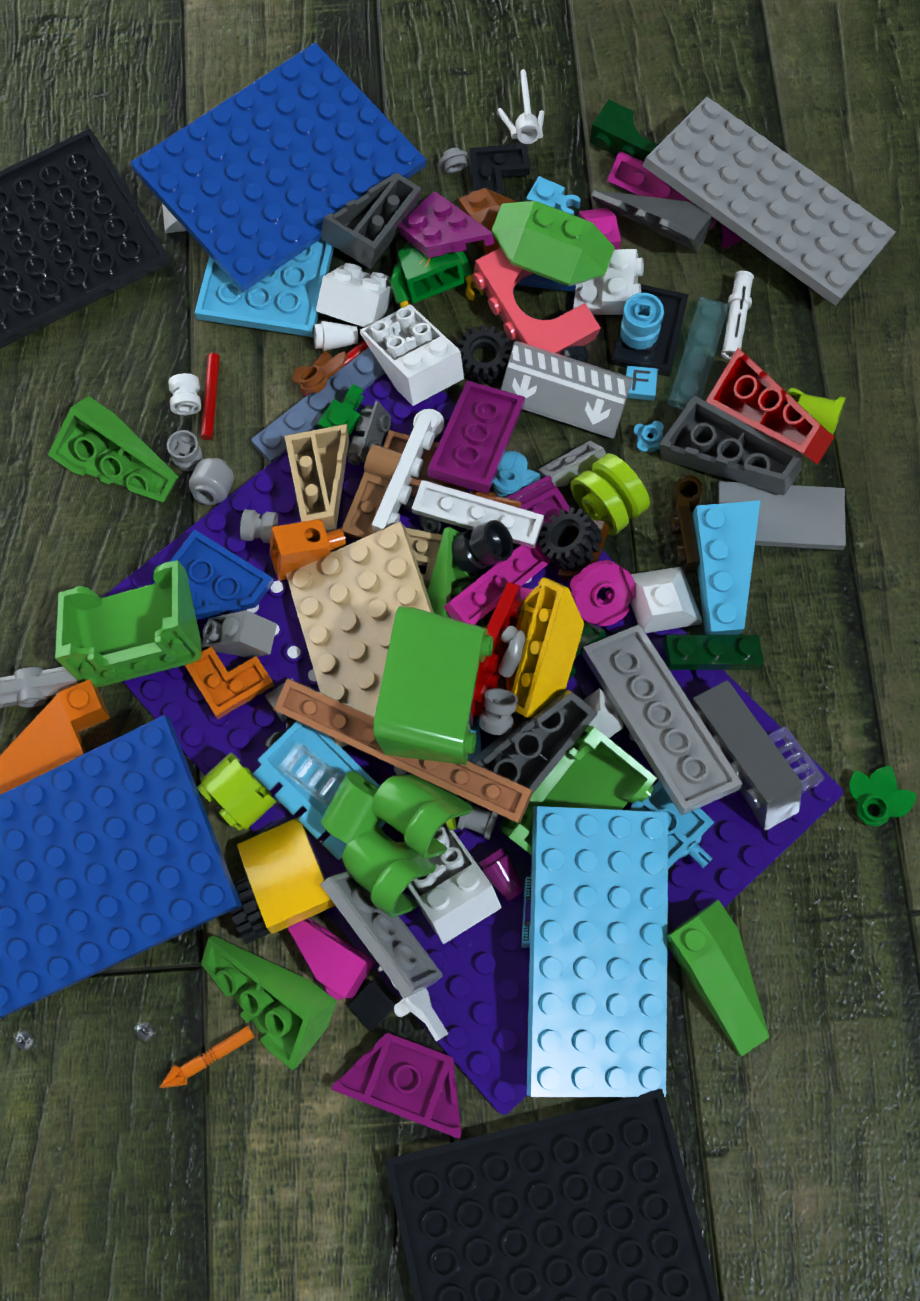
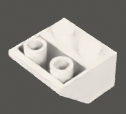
M345 263L323 276L316 311L367 327L384 317L393 297L389 276L378 272L369 274L361 271L362 268L358 265Z

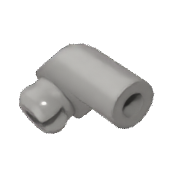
M508 626L501 636L502 641L509 644L497 668L499 674L504 677H511L521 660L526 639L522 630L518 631L514 626Z

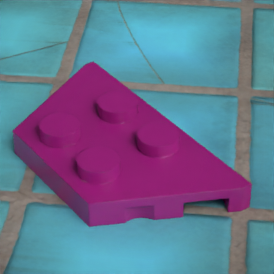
M436 191L431 193L398 225L400 235L428 258L450 252L467 250L466 243L482 240L485 246L494 244L491 231Z
M386 1033L371 1050L364 1054L332 1086L331 1090L460 1139L461 1125L453 1057Z

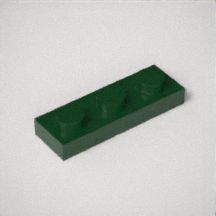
M666 635L663 640L666 665L669 670H760L764 665L759 635Z

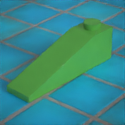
M216 936L208 938L201 965L224 995L233 996L244 1010L240 1015L245 1022L249 1023L252 1021L262 1033L263 1037L260 1041L265 1048L291 1070L297 1068L327 1029L337 1001L315 983Z

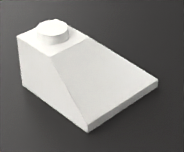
M682 566L631 574L635 582L636 594L634 599L631 598L630 603L638 625L640 624L645 633L700 625L702 623Z

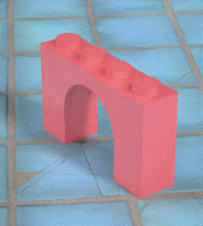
M501 248L476 260L472 274L474 283L479 290H484L488 296L489 307L495 315L499 314L504 322L505 333L510 340L519 341L559 354L568 347L584 346L597 338L601 327L585 303L551 320H538L526 315L518 307L514 299L513 289L523 278L534 273L511 265Z

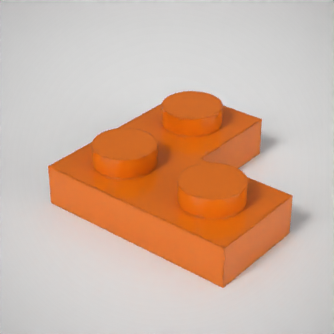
M211 646L202 651L201 658L198 661L185 665L217 719L275 686L257 656L227 672Z

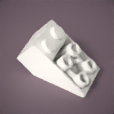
M411 304L360 330L361 336L397 391L412 406L464 379L461 351Z
M446 823L440 827L434 838L444 844L447 850L442 855L428 859L437 868L433 873L416 878L407 886L443 944L502 908L492 884L455 832L450 830Z

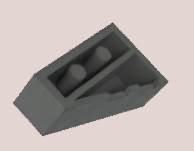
M396 172L370 188L367 194L355 201L353 199L346 203L345 208L337 213H330L325 216L321 239L371 269L399 233L398 225L417 208L422 188Z

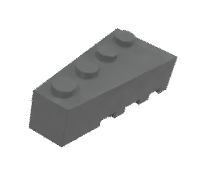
M695 395L659 444L661 460L781 495L786 494L802 471V455Z
M726 680L694 697L693 708L743 783L740 792L763 830L766 831L799 813L803 788L802 781L730 682Z

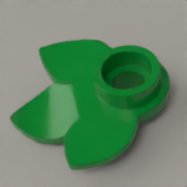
M890 765L877 769L870 777L855 770L849 781L850 794L857 802L856 812L858 818L870 827H879L885 824L889 818L903 817L911 810L916 800L915 792L897 790L896 776ZM868 806L876 807L878 815H870Z

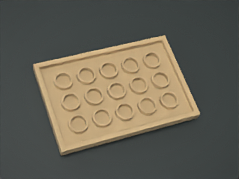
M401 521L286 574L320 693L375 717L391 633L398 607H414L434 613L406 528ZM334 738L335 744L341 748L349 745Z

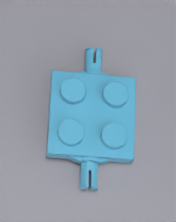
M660 780L654 785L652 793L645 801L640 802L638 800L632 803L631 811L668 812V869L678 859L688 854L702 868L713 859L698 845L702 835L714 824V821L702 809L698 808L681 816Z

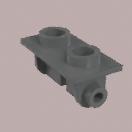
M375 401L374 406L367 405L365 409L361 410V416L355 431L358 434H364V436H353L347 452L348 462L352 465L359 466L361 462L365 463L371 446L373 444L382 446L386 433L390 429L391 415L379 401Z

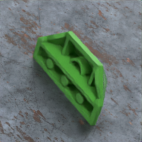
M535 200L501 204L491 231L511 265L568 287L596 277L605 276L615 249L613 244L592 222Z

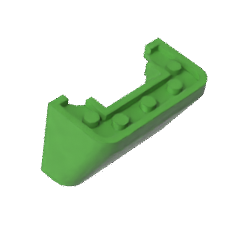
M178 560L165 562L154 569L153 579L155 584L100 598L94 591L84 586L59 592L55 659L80 683L90 679L96 687L126 681L198 661L202 655V643L186 569Z
M398 607L391 633L373 727L374 737L385 755L467 765L468 754H473L476 746V733H471L469 717L479 662L483 663L486 656H491L493 651V636H489L486 628L414 607Z
M588 725L532 794L521 822L517 823L503 817L498 830L532 856L533 807L623 810L628 802L645 801L652 793L654 788L652 784L657 778L597 728Z

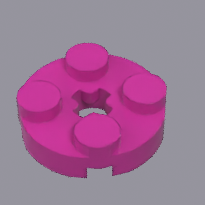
M611 560L597 561L589 564L579 574L575 575L570 582L571 594L574 597L582 619L598 626H609L623 619L630 610L628 605L631 602V598L634 599L636 594L635 582L631 574ZM602 587L609 588L604 600L597 597V593Z

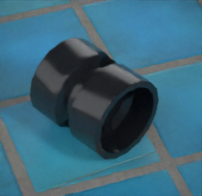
M490 520L474 529L462 532L455 536L452 542L453 559L457 566L466 573H476L486 569L488 566L506 561L513 553L512 536L508 528L497 520Z

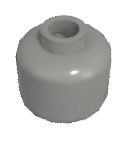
M207 458L199 461L189 480V488L194 498L205 505L222 503L227 498L233 485V471L225 461L218 458Z

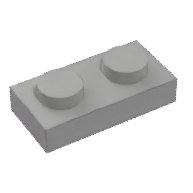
M588 441L541 467L538 471L541 479L550 475L555 487H563L568 485L572 478L586 470L591 471L592 464L606 453L603 447Z

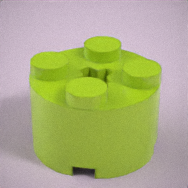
M230 752L200 780L202 783L197 786V789L209 802L212 801L218 807L220 805L223 807L219 814L230 826H235L239 831L243 828L247 830L277 800L253 776L248 767H243L239 763L241 760Z

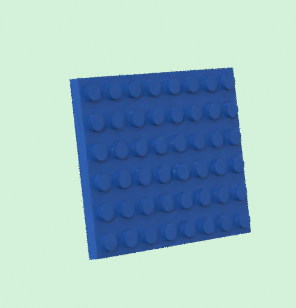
M313 43L130 162L131 169L243 293L319 241L325 216L330 213H337L345 208L346 203L353 199L355 201L366 195L370 188L396 172L409 179L426 167L425 157L316 43Z
M163 715L0 795V1019L242 906L170 717Z

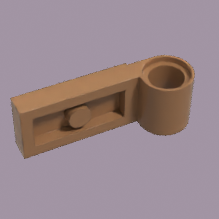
M376 444L371 446L364 465V475L342 527L345 535L360 540L373 534V520L402 453Z

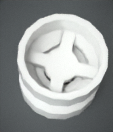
M186 373L172 376L168 381L169 391L173 394L170 399L171 411L178 415H192L201 410V399L197 395L200 390L199 378Z

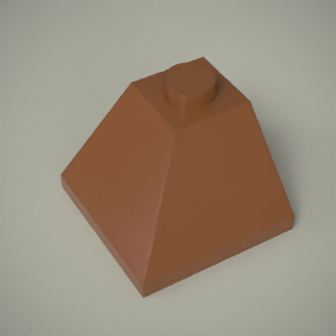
M487 188L473 191L466 196L458 198L460 209L489 231H492L501 204L516 202ZM494 237V244L485 246L482 240L474 242L484 256L500 248L497 239Z

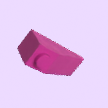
M311 918L287 927L315 978L325 985L324 991L338 1000L356 997L376 961Z

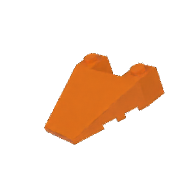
M90 679L59 692L0 755V795L87 753L79 732L110 719L102 696Z

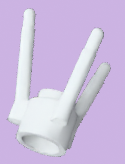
M522 69L520 74L524 113L519 115L514 126L502 108H499L497 112L510 130L512 139L518 138L523 144H531L543 137L544 111H539L538 118L531 113L526 71Z

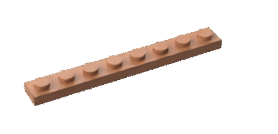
M291 679L286 680L274 708L277 712L517 823L521 822L534 792L533 789L467 760V765L385 755L374 737L373 716Z

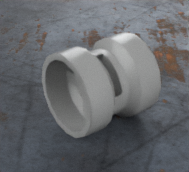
M188 430L176 431L169 437L167 449L177 469L188 472L194 470L196 464L203 459L197 437Z
M244 509L240 526L241 540L253 541L254 539L261 538L263 543H270L272 527L278 526V514L276 512H265L262 516L255 510Z
M494 688L487 690L483 699L485 710L481 712L479 719L481 729L494 735L510 733L513 726L511 714L516 710L517 696L505 689Z

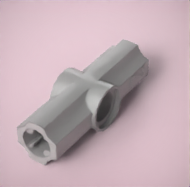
M38 667L22 668L15 671L12 676L0 677V708L14 705L20 707L42 706L47 703L48 699H53L59 692L80 682L64 667L47 670Z

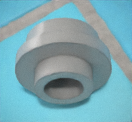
M457 147L448 149L439 160L440 166L445 169L446 173L461 171L468 165L466 161L468 155L465 150H460Z

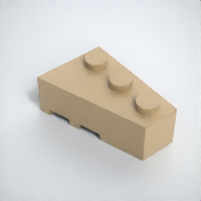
M347 424L284 436L301 522L320 519L324 524L326 532L336 530L349 445Z

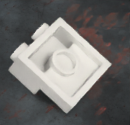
M637 249L614 250L605 276L576 284L573 309L585 303L592 315L623 314L626 301L632 295L641 293V284L638 283V276H643L644 261L643 258H638Z

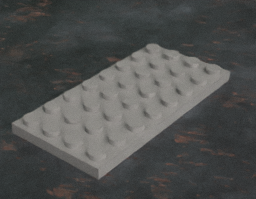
M706 97L645 158L642 165L835 306L896 233L884 222L880 221L862 208V206L852 201L837 188L831 186L813 171L806 168L709 97Z

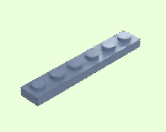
M367 348L331 376L322 391L308 394L251 439L252 445L269 463H272L287 451L284 436L313 431L318 427V422L334 399L343 403L352 384L365 390L385 374L370 348Z

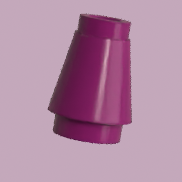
M500 848L479 862L483 869L482 872L489 882L507 901L512 900L524 891L509 853L505 855Z

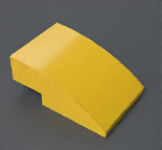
M300 817L237 844L261 915L271 934L336 906L320 885L325 881V876L304 826L298 821Z

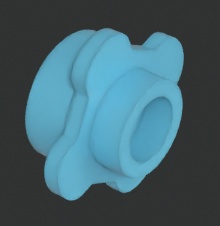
M654 421L649 425L640 423L634 427L633 432L637 435V448L639 451L655 452L658 449L660 450L659 444L664 438L662 432L664 425L661 422ZM649 434L653 435L652 439L648 438Z

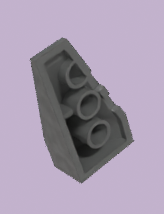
M594 190L591 194L594 203L604 208L608 207L612 212L695 253H698L714 223V217L696 204L693 205L687 201Z

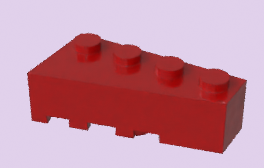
M739 348L735 351L706 400L709 404L800 453L802 457L817 465L834 439V436Z

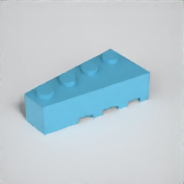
M761 500L698 505L691 515L700 557L697 573L705 635H739L744 630Z

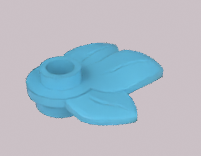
M507 451L493 481V491L498 496L506 498L522 488L539 481L541 475L527 469V459L520 452Z

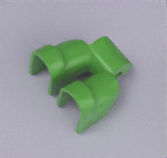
M348 772L325 811L321 824L331 835L347 844L342 854V861L347 872L358 884L371 893L372 903L391 918H395L416 909L418 903L403 892L404 889L416 878L433 873L437 867L428 859L442 855L447 850L444 844L434 838L436 832L446 821L470 814L473 807L450 791L413 774L392 776L378 788L357 772ZM382 820L402 833L405 843H396L388 837L380 828Z

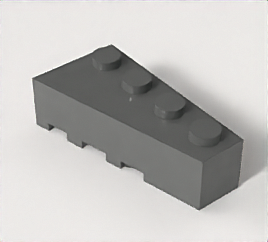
M564 689L532 718L525 717L512 727L510 733L500 736L469 761L533 789L535 792L598 713L572 691Z

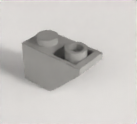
M247 610L208 618L203 629L202 649L206 650L212 646L215 652L248 658L270 655L277 624Z

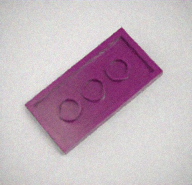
M466 381L428 467V477L489 494L523 410L525 397Z

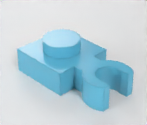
M540 176L526 197V201L535 200L571 215H574V211L567 207L573 206L579 209L581 199L576 195L565 196V187Z

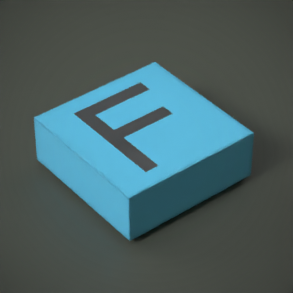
M627 366L626 376L633 378L627 398L654 401L658 369Z

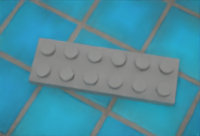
M640 624L583 647L582 656L681 816L740 790L743 783Z

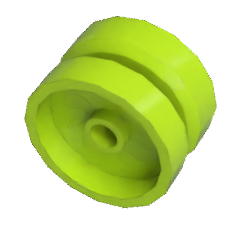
M610 453L603 455L594 462L591 471L586 470L571 481L572 495L580 509L587 513L592 520L605 521L610 526L608 532L610 536L619 533L628 525L629 518H637L650 506L648 492L637 474L626 462Z

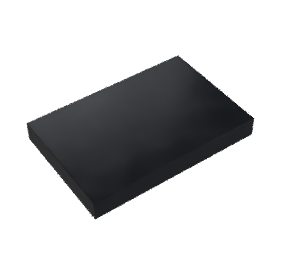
M641 284V293L652 294L663 304L664 315L658 339L649 348L634 349L623 342L619 327L611 365L625 368L627 366L658 369L657 375L670 377L689 294Z

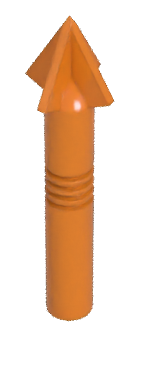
M246 1026L213 1046L212 1050L208 1049L209 1052L205 1051L206 1053L200 1054L181 1067L174 1065L160 1088L187 1085L188 1078L206 1068L207 1065H211L210 1063L213 1064V1061L216 1062V1059H221L255 1038L250 1027Z

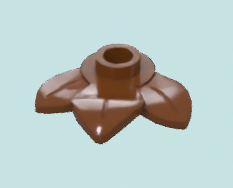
M324 351L312 366L296 368L293 374V381L295 384L300 385L305 393H318L322 391L327 385L328 378L338 372L347 360L346 352H341L333 357L330 353Z

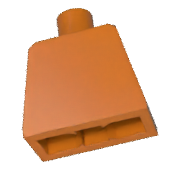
M320 519L272 527L269 554L278 581L287 579L286 574L330 555V551L345 547L346 540L342 529L326 532L324 524Z

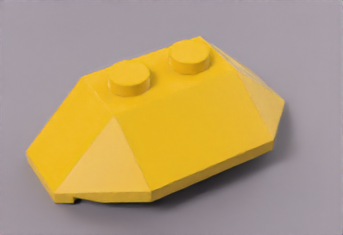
M542 578L538 582L539 585L523 601L516 629L518 631L522 630L526 639L521 660L511 677H506L507 690L514 693L518 698L515 711L526 718H532L566 689L584 628L583 619L569 588L548 578Z

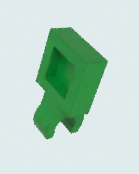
M352 384L343 403L334 399L318 422V428L323 429L347 424L348 436H350L361 414L356 412V409L364 399L362 395L364 389Z

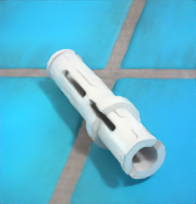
M748 271L736 272L733 292L728 298L730 309L723 350L721 352V356L728 360H731L737 348L741 349L747 311L752 305L750 293L754 275Z

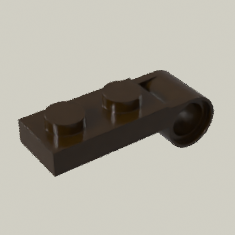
M684 475L677 480L671 497L673 516H669L671 535L676 534L678 543L674 547L675 560L677 564L682 565L685 574L696 573L700 563L691 512L699 505L704 487L702 481L694 475ZM689 491L694 497H685L680 492Z

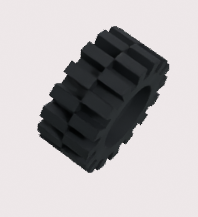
M480 325V331H477L474 326L470 328V335L465 331L462 334V340L459 339L458 341L464 377L468 375V381L471 382L477 378L478 384L482 385L483 380H488V385L493 384L494 378L499 382L503 379V374L506 373L511 355L512 345L510 346V340L508 337L504 338L505 333L502 330L496 334V327L491 326L489 331L485 330L486 325ZM479 348H489L495 352L496 357L491 362L482 363L473 358V352Z
M569 508V513L565 509L560 510L559 517L553 514L550 517L553 522L551 524L545 522L543 525L546 531H540L539 536L543 540H539V545L542 547V552L556 567H560L565 571L568 568L574 571L577 570V564L581 568L585 567V560L587 558L592 562L595 558L592 554L593 551L599 553L600 547L597 543H602V537L599 535L602 533L595 522L583 510L578 509L577 511L575 508ZM579 532L578 537L573 543L562 547L569 535Z
M245 876L234 881L233 884L242 906L230 911L241 938L245 944H248L270 934V931L265 925L248 877Z

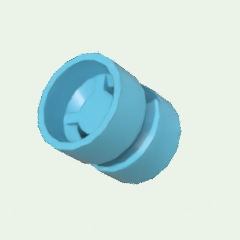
M637 293L626 301L621 321L620 336L629 347L646 349L657 341L664 308L656 296L649 293Z

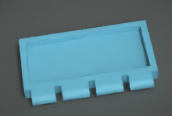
M296 721L258 759L261 766L253 773V776L268 791H271L278 783L283 786L274 797L292 815L302 806L307 810L298 821L316 839L326 831L321 824V819L346 773L357 772L376 787H380L339 745L335 744V741L329 735L299 721ZM382 820L380 828L386 823ZM330 835L322 843L338 861L342 858L343 851L347 845L333 835Z

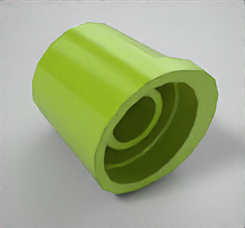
M797 388L788 389L787 392L834 435L846 397L840 396L837 400L807 395Z

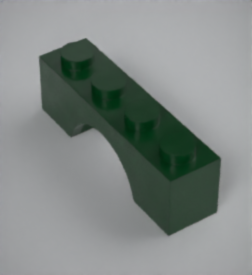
M609 99L592 124L590 143L598 149L606 150L616 156L619 152H623L644 162L645 158L659 145L658 143L648 141L638 133L633 120L634 111Z

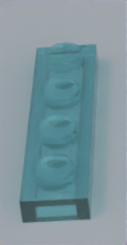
M700 297L668 405L685 409L694 395L702 399L729 304Z

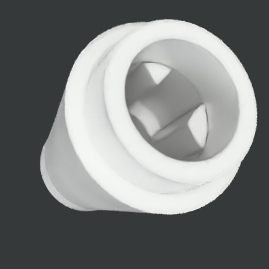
M321 321V324H314L313 338L315 349L322 348V351L358 344L357 326Z

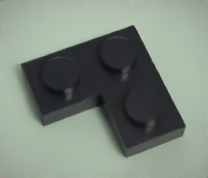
M527 144L469 148L473 191L487 188L504 196L502 177L530 175Z

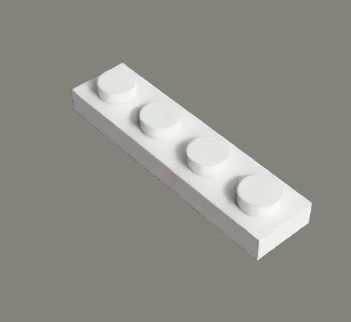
M419 415L373 520V533L399 522L400 514H397L401 504H407L412 491V487L409 486L413 476H419L424 461L421 457L425 449L430 450L435 438L430 418Z
M421 480L412 506V512L466 529H474L490 520H497L508 528L513 543L530 548H535L544 521V515Z

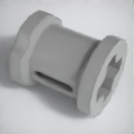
M467 800L466 802L473 807V810L470 814L460 816L457 829L463 830L468 828L483 834L484 839L489 840L499 814L475 807L472 801Z

